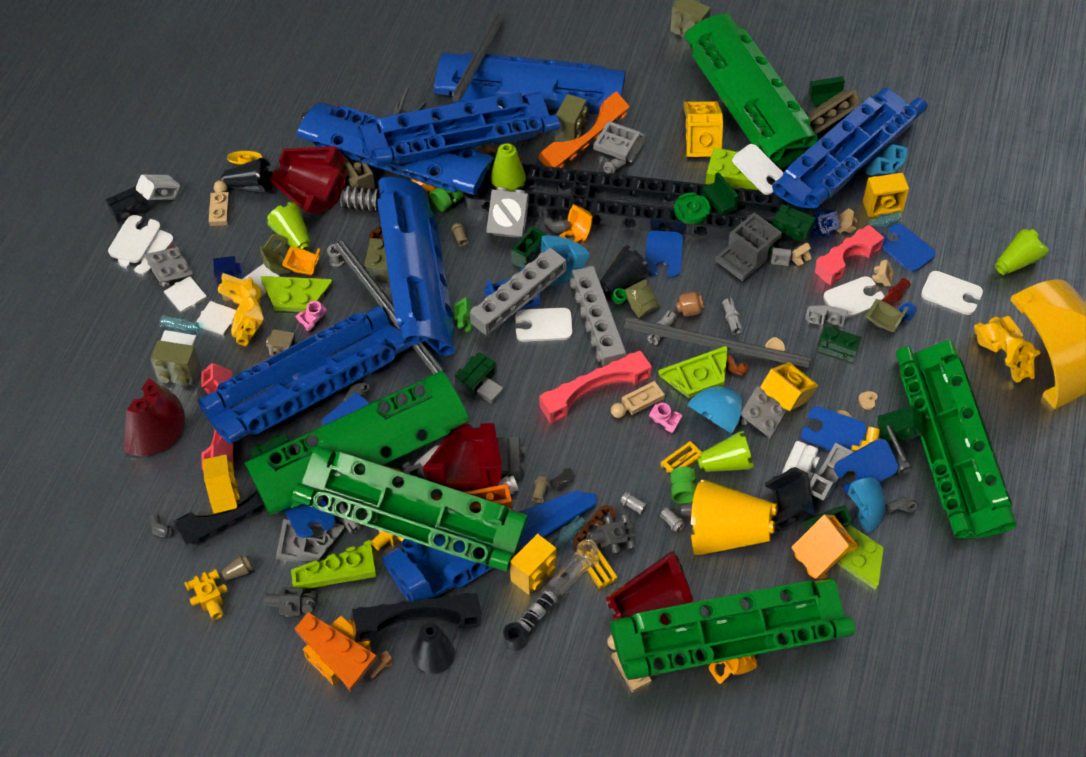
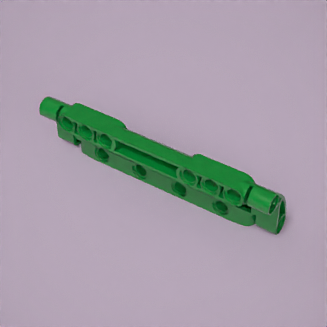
M725 13L711 16L695 24L685 32L684 38L693 50L692 56L750 142L756 145L773 163L782 157L785 149L811 147L817 142L818 137L810 127L809 117L745 28L739 27L730 14Z
M946 340L916 353L908 346L898 349L896 357L901 369L900 374L910 406H914L923 414L924 435L920 437L954 537L964 539L981 538L1001 534L1016 528L1017 523L1011 508L1012 502L961 358L958 356L954 342ZM930 396H931V399H932V402H933V405H934V408H935L936 413L934 412V409H933V406H932V403H931V400H930ZM996 481L994 485L990 486L991 482ZM961 490H962V493H963V496H964V499H965V502H966V505H967L969 514H968V512H967V509H966V506H965V503H964V500H963V497H962V494H961ZM958 505L956 509L951 510L953 506Z
M440 371L277 446L244 464L255 483L269 515L273 516L287 508H293L301 504L293 501L292 496L298 483L302 484L312 455L310 452L314 450L315 446L336 452L339 451L382 466L449 434L451 430L468 423L469 417L449 379L443 371ZM418 385L422 386L424 390L421 396L415 394V388ZM401 393L406 397V401L402 405L397 401V397ZM382 402L388 404V410L385 413H382L379 409V405ZM422 429L425 431L426 436L420 441L417 438V432ZM314 435L317 438V443L311 447L307 444V439L309 436ZM292 444H297L299 447V452L296 455L289 453V447ZM387 446L390 449V454L384 458L381 455V450ZM278 452L281 460L274 464L271 462L270 457L273 453ZM364 464L358 466V474L363 475L366 468Z
M315 446L302 484L298 483L296 485L292 500L505 572L508 571L510 561L514 558L528 519L527 514L509 509L506 506L320 446ZM361 464H364L366 468L363 475H359L357 472V468ZM398 477L404 479V484L400 488H397L395 485V480ZM440 489L443 495L440 500L436 501L433 493ZM326 491H329V492H332V493H335V494H338V495H341V496H344V497H347V498H350V499H353V500H356V501H359V502H362V503H365V504L374 506L375 508L370 507V506H367V505H364V504H361V503H358V502H355V501H352V500H349V499H346V498H343V497H340V496H337V495H334V494H331V493H328V492H326ZM324 496H327L329 499L326 507L321 505V499ZM343 502H346L348 505L346 513H341L340 505ZM475 502H479L481 510L475 514L472 511V505ZM362 509H366L368 513L364 520L359 518V512ZM440 534L444 535L446 539L442 546L436 543V538ZM459 541L465 543V550L461 553L456 550V544ZM479 547L485 550V556L482 559H478L475 556V551Z
M833 578L813 582L811 580L661 608L610 621L615 649L628 680L811 645L855 634V625L852 618L849 616L844 617L837 585ZM782 592H785L787 594V602L782 599ZM742 599L748 602V609L742 607ZM702 607H705L708 610V617H704L702 615ZM661 615H665L668 618V625L661 623ZM819 627L824 629V637L819 635ZM799 630L805 635L804 641L798 637ZM779 634L785 639L784 645L778 642ZM696 651L703 653L704 659L702 662L697 660ZM676 655H680L682 657V666L676 664ZM655 659H659L662 662L661 670L655 668Z

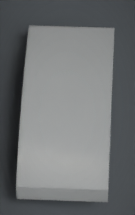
M823 305L809 306L805 320L821 326L827 321L833 325L843 327L848 310Z

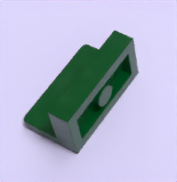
M844 77L810 81L808 94L813 106L816 108L842 92L845 83Z
M719 172L715 173L714 183L703 187L702 193L718 213L723 216L737 209L738 194Z

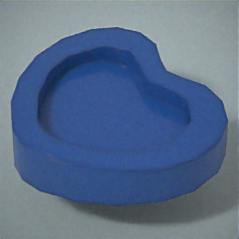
M910 302L904 303L899 307L900 312H903L906 306L909 307L902 318L905 322L910 321L917 311V307Z

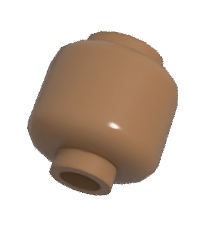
M696 291L681 294L679 301L676 302L678 312H682L685 317L701 314L702 309L705 308L702 295Z

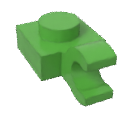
M465 297L454 304L453 308L457 327L459 329L465 327V332L467 333L473 328L468 318L472 310V300Z

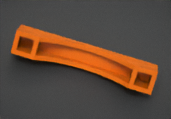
M617 91L614 92L601 104L596 123L586 134L571 141L553 142L537 158L544 166L563 168L565 161H572L578 155L576 152L580 149L584 151L590 145L589 142L592 139L597 140L608 121L614 123L617 119L622 120L627 115L626 111L630 106Z

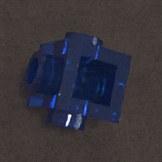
M821 209L816 211L815 215H812L816 218L813 229L814 234L828 236L832 234L831 231L841 228L836 210Z

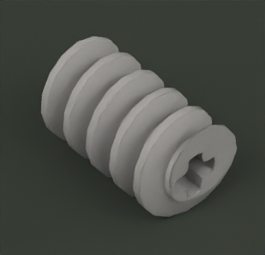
M347 186V189H343L341 193V207L345 208L347 206L351 209L354 206L355 209L361 207L362 210L368 208L369 211H373L375 208L377 212L379 193L378 189H375L374 194H372L371 188L365 193L363 187L360 192H358L357 187H354L353 191H351L350 186Z

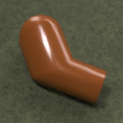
M727 354L726 366L729 372L740 376L747 374L749 370L748 364L743 362L736 364L732 354Z

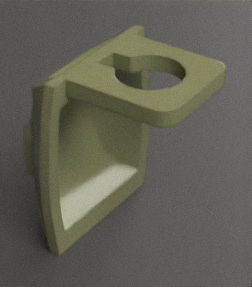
M272 234L264 247H260L263 263L273 273H290V269L282 266L285 258L280 253L287 242V238L277 234ZM274 240L281 241L278 246L271 249V244Z
M646 279L625 289L630 306L638 318L660 308L656 293Z
M876 299L865 317L876 326L894 333L909 307L906 306L904 311L900 312L890 304Z

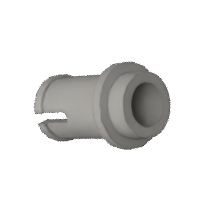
M616 157L612 161H607L603 169L606 173L614 174L617 169L626 164V161Z
M625 492L620 500L624 507L628 506L640 515L647 507V503L634 497L632 492Z
M669 507L661 512L660 517L671 526L672 531L678 533L685 527L684 519L679 518Z

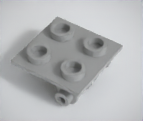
M178 247L144 254L160 286L164 288L170 286V280L193 275Z
M757 385L741 411L740 423L743 425L751 423L767 437L771 438L787 409L781 407L778 401L766 395L765 391Z

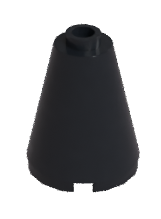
M258 158L225 170L221 176V180L224 181L228 188L269 193L268 190H271L273 185L269 181L272 171L268 170V166L271 165L266 158Z
M628 245L622 248L600 280L601 288L605 294L609 293L612 295L615 289H623L650 273V270L646 269L648 264L636 250L630 251L631 247Z
M427 623L421 627L413 647V661L418 669L420 668L427 674H439L446 671L454 660V646L437 624Z

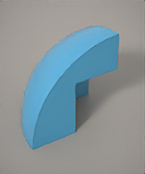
M892 144L878 152L861 169L867 175L872 176L891 174L905 162L908 148Z
M542 236L541 253L552 248L566 259V272L549 285L550 287L567 282L572 278V270L581 269L585 266L590 253L583 246L563 237Z
M715 386L699 392L690 400L687 406L732 434L741 415L742 398L732 388Z
M873 477L863 478L851 483L848 495L859 508L857 520L868 535L881 524L886 508L884 491L878 480Z

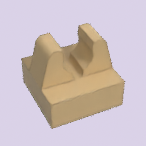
M848 208L837 216L835 226L837 232L842 233L846 231L852 233L856 230V227L853 226L857 223V219L853 217L854 211Z
M802 244L792 250L790 261L792 260L797 266L804 264L801 259L802 257L805 261L810 260L809 249L811 247L809 244Z
M888 260L881 261L880 266L874 267V272L877 275H872V278L876 283L892 286L894 270Z

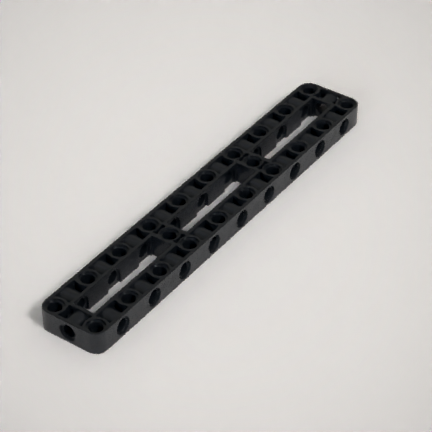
M522 164L526 174V181L522 187L518 188L522 189L524 187L539 191L571 193L570 196L525 191V194L529 195L527 217L543 219L551 217L553 220H568L570 209L574 204L591 213L592 224L647 231L678 232L681 235L729 240L730 232L748 218L747 216L730 214L721 216L719 213L710 212L705 221L699 224H688L676 217L674 208L590 199V196L594 195L609 199L626 201L629 199L644 203L675 205L677 198L685 193L693 192L699 196H704L702 188L708 184ZM486 172L476 195L463 192L464 206L467 209L489 212L492 190H497L494 187H485L488 183L491 184L490 172ZM732 187L738 194L735 212H743L749 215L756 213L759 216L766 217L769 215L775 216L783 204L804 213L803 207L788 203L774 192L770 195H765L760 190ZM710 203V209L717 211ZM763 218L771 225L773 224V219ZM783 233L781 238L773 243V245L796 247L800 244L801 240H794L791 236Z

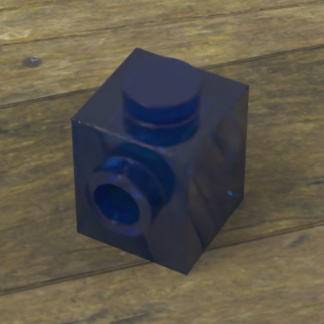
M235 256L213 258L214 275L217 284L222 283L221 276L223 273L239 278V274H242L241 264L237 263Z

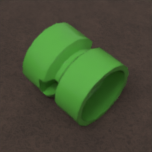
M437 187L429 194L433 205L441 212L463 198V192L458 189L452 192Z
M679 467L672 470L670 479L673 502L678 504L692 503L696 489V471L689 467Z

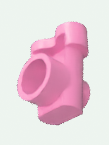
M311 301L308 303L306 311H301L295 316L308 332L328 312L320 301Z
M659 403L654 405L649 417L654 422L666 427L665 430L673 433L682 414L677 411L672 412L670 406L666 403Z

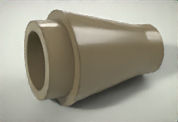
M247 555L239 556L225 569L221 570L224 579L228 581L250 574L249 571L253 570V566Z

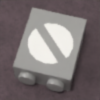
M497 187V190H492L486 233L488 235L521 239L525 234L529 195L525 194L524 190L517 189L515 192H508V189Z

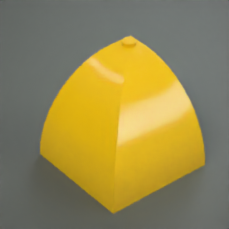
M1061 279L1044 281L1012 295L1010 301L1022 314L1025 313L1043 340L1052 363L1055 386L1044 391L1042 396L1055 410L1086 394V301L1069 282Z

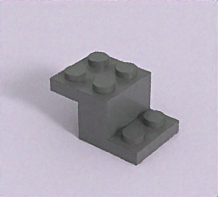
M753 213L730 232L728 247L716 256L715 261L744 281L767 261L769 247L781 238L782 232L756 213Z

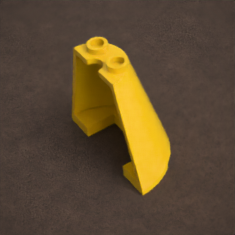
M701 480L695 489L691 513V525H693L694 531L691 539L694 555H703L770 541L771 533L775 532V521H772V518L777 515V503H772L708 480Z

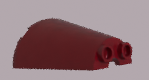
M335 146L283 149L279 158L280 167L273 171L269 181L305 212L321 214L325 209L333 207L341 196L347 176V170H344L343 163H345V158L342 152Z
M150 378L141 388L144 392L141 399H134L126 411L123 451L132 456L149 457V455L160 454L168 450L177 442L184 428V409L178 397L172 391Z
M481 423L479 428H473L470 424H464L451 430L423 466V472L428 481L461 492L498 486L502 476V462L495 424Z
M675 551L669 552L606 597L609 609L613 608L616 614H613L614 620L631 617L641 612L694 602L687 578L678 556L675 555ZM661 615V623L668 625V618L665 615Z

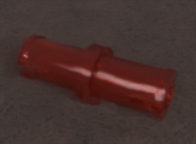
M902 278L895 286L889 289L888 294L881 301L892 306L903 297V293L911 286L909 280Z

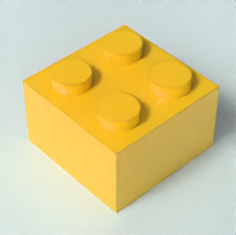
M903 173L868 178L863 203L869 217L904 211L909 187Z
M788 362L771 369L760 388L765 391L766 395L777 400L781 407L791 411L808 403L818 384Z
M227 454L203 459L204 481L213 514L236 509L237 500H240L232 461L228 462Z
M537 534L510 561L511 581L528 595L534 590L538 591L543 585V581L547 577H551L557 570L556 547Z

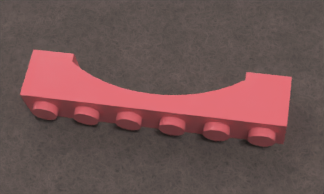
M641 351L630 353L618 361H612L607 366L597 368L593 372L579 376L576 380L564 383L554 390L544 392L539 396V407L551 424L566 417L569 407L581 396L595 388L618 382H633L636 385L651 378L652 366Z
M212 363L201 372V388H204L207 394L213 391L216 392L217 386L220 383L232 378V370ZM215 429L210 447L202 452V470L203 459L226 454L228 462L232 461L234 466V444H228Z

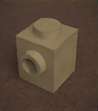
M275 329L272 330L271 335L266 339V347H268L269 354L272 356L297 344L295 333Z

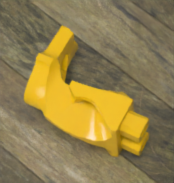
M223 273L221 276L223 283L219 284L218 292L233 299L234 303L239 305L234 314L231 329L232 337L236 338L237 344L247 346L263 323L264 317L260 307L262 290L253 282L251 277L247 280H242Z
M996 316L991 318L987 324L978 323L974 326L979 345L994 352L1003 349L1007 353L1005 364L1010 367L1012 379L1016 383L1021 382L1025 377L1035 378L1034 358L1040 354V350L1034 348L1032 343L1024 339L1022 332L1010 316L1002 318Z

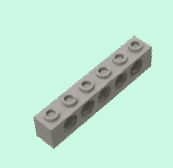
M552 248L542 252L537 259L528 263L522 271L514 274L507 283L502 284L492 295H488L482 303L472 308L470 311L471 324L487 336L565 273L566 259Z
M594 266L572 270L570 286L576 291L575 299L577 304L580 303L581 305L580 313L582 318L586 319V330L592 335L590 337L591 344L597 349L596 357L598 362H601L604 367L612 361H618L626 357V351Z

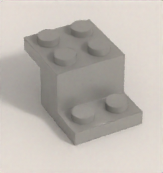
M608 121L595 141L593 149L632 163L646 141V134Z

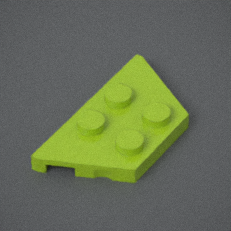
M261 276L262 285L265 287L274 311L304 312L307 310L308 303L311 301H321L324 297V292L328 287L331 288L332 279Z
M727 346L658 370V375L688 398L694 397L707 388L724 386Z
M853 526L844 527L859 547L854 552H847L836 564L876 590L879 585L884 547Z

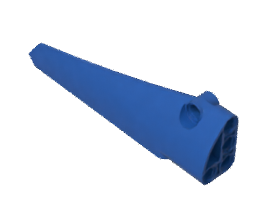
M574 491L519 511L527 514L528 519L515 554L520 552L537 534L545 537L594 507L597 502V494ZM445 536L437 537L436 543L439 546L444 545L446 541ZM403 539L401 544L403 548L401 550L396 548L382 557L384 565L409 602L419 601L424 598L434 599L452 587H463L493 568L408 539ZM459 541L456 544V550L459 553L465 550V543L463 541ZM481 547L477 548L475 556L478 559H482L485 556V550Z

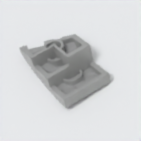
M283 519L275 559L297 562L319 560L342 532L344 525L336 523L332 529L323 531L321 523H312L309 525V528L312 529L314 535L300 538L296 535L289 520Z

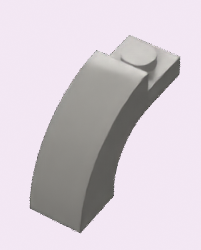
M837 443L834 444L823 466L817 474H814L810 481L811 495L823 501L829 498L842 478L837 477L834 465L837 461L853 453V451Z

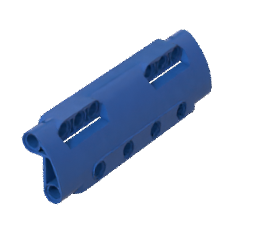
M442 53L435 78V95L450 96L451 91L453 94L460 81L456 77H462L474 53ZM485 54L472 79L499 81L501 83L471 80L461 100L472 101L511 93H521L524 95L540 92L547 109L559 110L568 94L586 99L588 113L599 114L601 104L614 92L617 91L622 96L626 70L606 69L604 66L585 63ZM557 87H558V88L577 89V90L597 91V92H602V93L586 92V91H576V90H566V89H557Z
M883 88L874 97L870 96L795 160L785 170L782 177L772 185V190L777 196L788 203L803 208H817L826 199H830L845 186L854 174L886 145H890L905 132L912 122L927 109L926 101L918 97L908 104L889 88Z
M540 92L523 96L521 93H511L378 119L376 123L359 125L358 135L368 158L377 166L392 162L402 164L438 156L439 153L484 144H504L534 138L537 134L559 130L560 124L557 115H549Z
M323 102L316 104L308 111L297 130V137L299 139L312 142L317 147L335 146L346 158L452 192L458 189L471 195L477 194L486 172L491 173L495 157L477 152L474 148L469 147L454 150L456 152L452 154L450 153L451 151L439 153L436 157L407 162L405 165L392 162L376 166L370 161L361 144L358 126L376 123L378 117L345 106L336 107Z
M383 177L378 181L381 196L378 199V208L395 319L401 328L403 343L407 346H414L426 341L440 355L449 356L455 352L453 339L455 328L435 215L430 209L428 192L413 181L397 177ZM401 198H402V202H403V208H404V214H405V220H406V226H407V233H406V228H405V222H404V216H403ZM415 283H416V287H417L418 300H419V306H420V312H421L422 321H421V319H420V313H419V307H418V301H417Z
M377 306L364 314L357 313L220 383L217 386L216 392L213 391L198 399V403L218 434L228 444H231L250 433L258 434L393 361L395 355L407 350L411 346L403 343L401 331L389 325L384 309L381 306ZM365 337L364 339H362V340H360V341H358V342H356V343H354V344H352V345L346 347L347 345H349V344H351V343H353V342H355V341H357V340H359V339ZM346 347L345 349H343V350H341V351H339V352H337V353H335V354H333V355H331V356H328V355H330V354H332V353H334V352H336V351H338V350H340V349ZM270 387L269 389H267V390H265V391H263V392H261V393H259V394H257V395L251 397L252 395H254V394H256V393H258V392H260V391H262V390H264V389ZM251 397L250 399H248V400H246V401H244V402H242V403H240V404H238V405L232 407L233 405H235V404H237V403H239V402H241V401H243V400H245V399Z

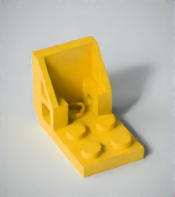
M718 101L684 102L683 108L686 115L687 157H711L713 147L722 149L723 115Z

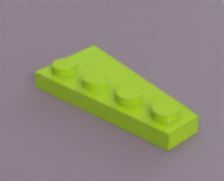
M365 541L364 545L357 548L354 546L347 548L346 552L335 555V553L328 555L325 560L320 562L315 560L291 569L293 587L309 589L376 577L371 541Z

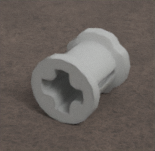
M335 244L330 245L327 248V254L330 256L329 264L332 267L343 266L345 259L338 252Z

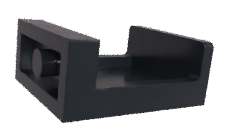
M794 467L765 482V487L773 491L774 503H777L778 506L777 515L772 518V521H775V528L785 531L815 516L808 473Z

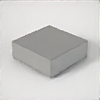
M773 248L771 264L789 266L791 250Z
M488 378L476 392L478 396L492 404L504 392V389Z

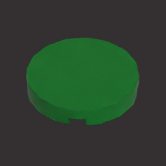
M693 192L685 193L677 198L674 212L676 217L684 223L699 224L708 218L710 203L702 195L699 196Z

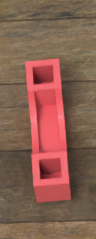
M870 225L859 229L855 235L846 238L841 245L833 247L828 254L819 257L816 261L815 273L831 286L844 275L846 267L844 259L853 255L870 258L882 249L884 237Z

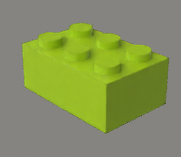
M713 147L705 184L714 183L715 173L719 172L731 187L759 190L734 165L732 159L738 152Z

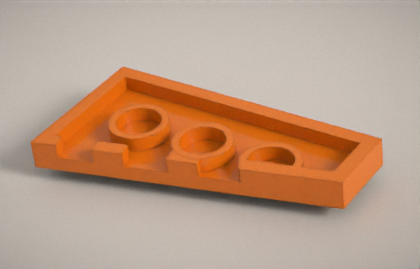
M307 613L295 627L296 633L318 654L320 659L328 665L350 692L377 659L374 653L310 613Z

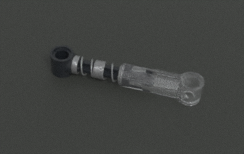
M588 539L581 541L577 546V551L542 589L543 596L537 598V602H534L528 608L523 618H519L517 622H512L505 626L503 635L506 646L514 651L522 649L526 644V638L531 631V627H535V622L545 615L546 610L550 606L552 607V603L558 604L589 567L597 564L599 554L597 544L594 541ZM586 552H592L590 555L584 554ZM514 634L519 635V637L515 639L510 638Z

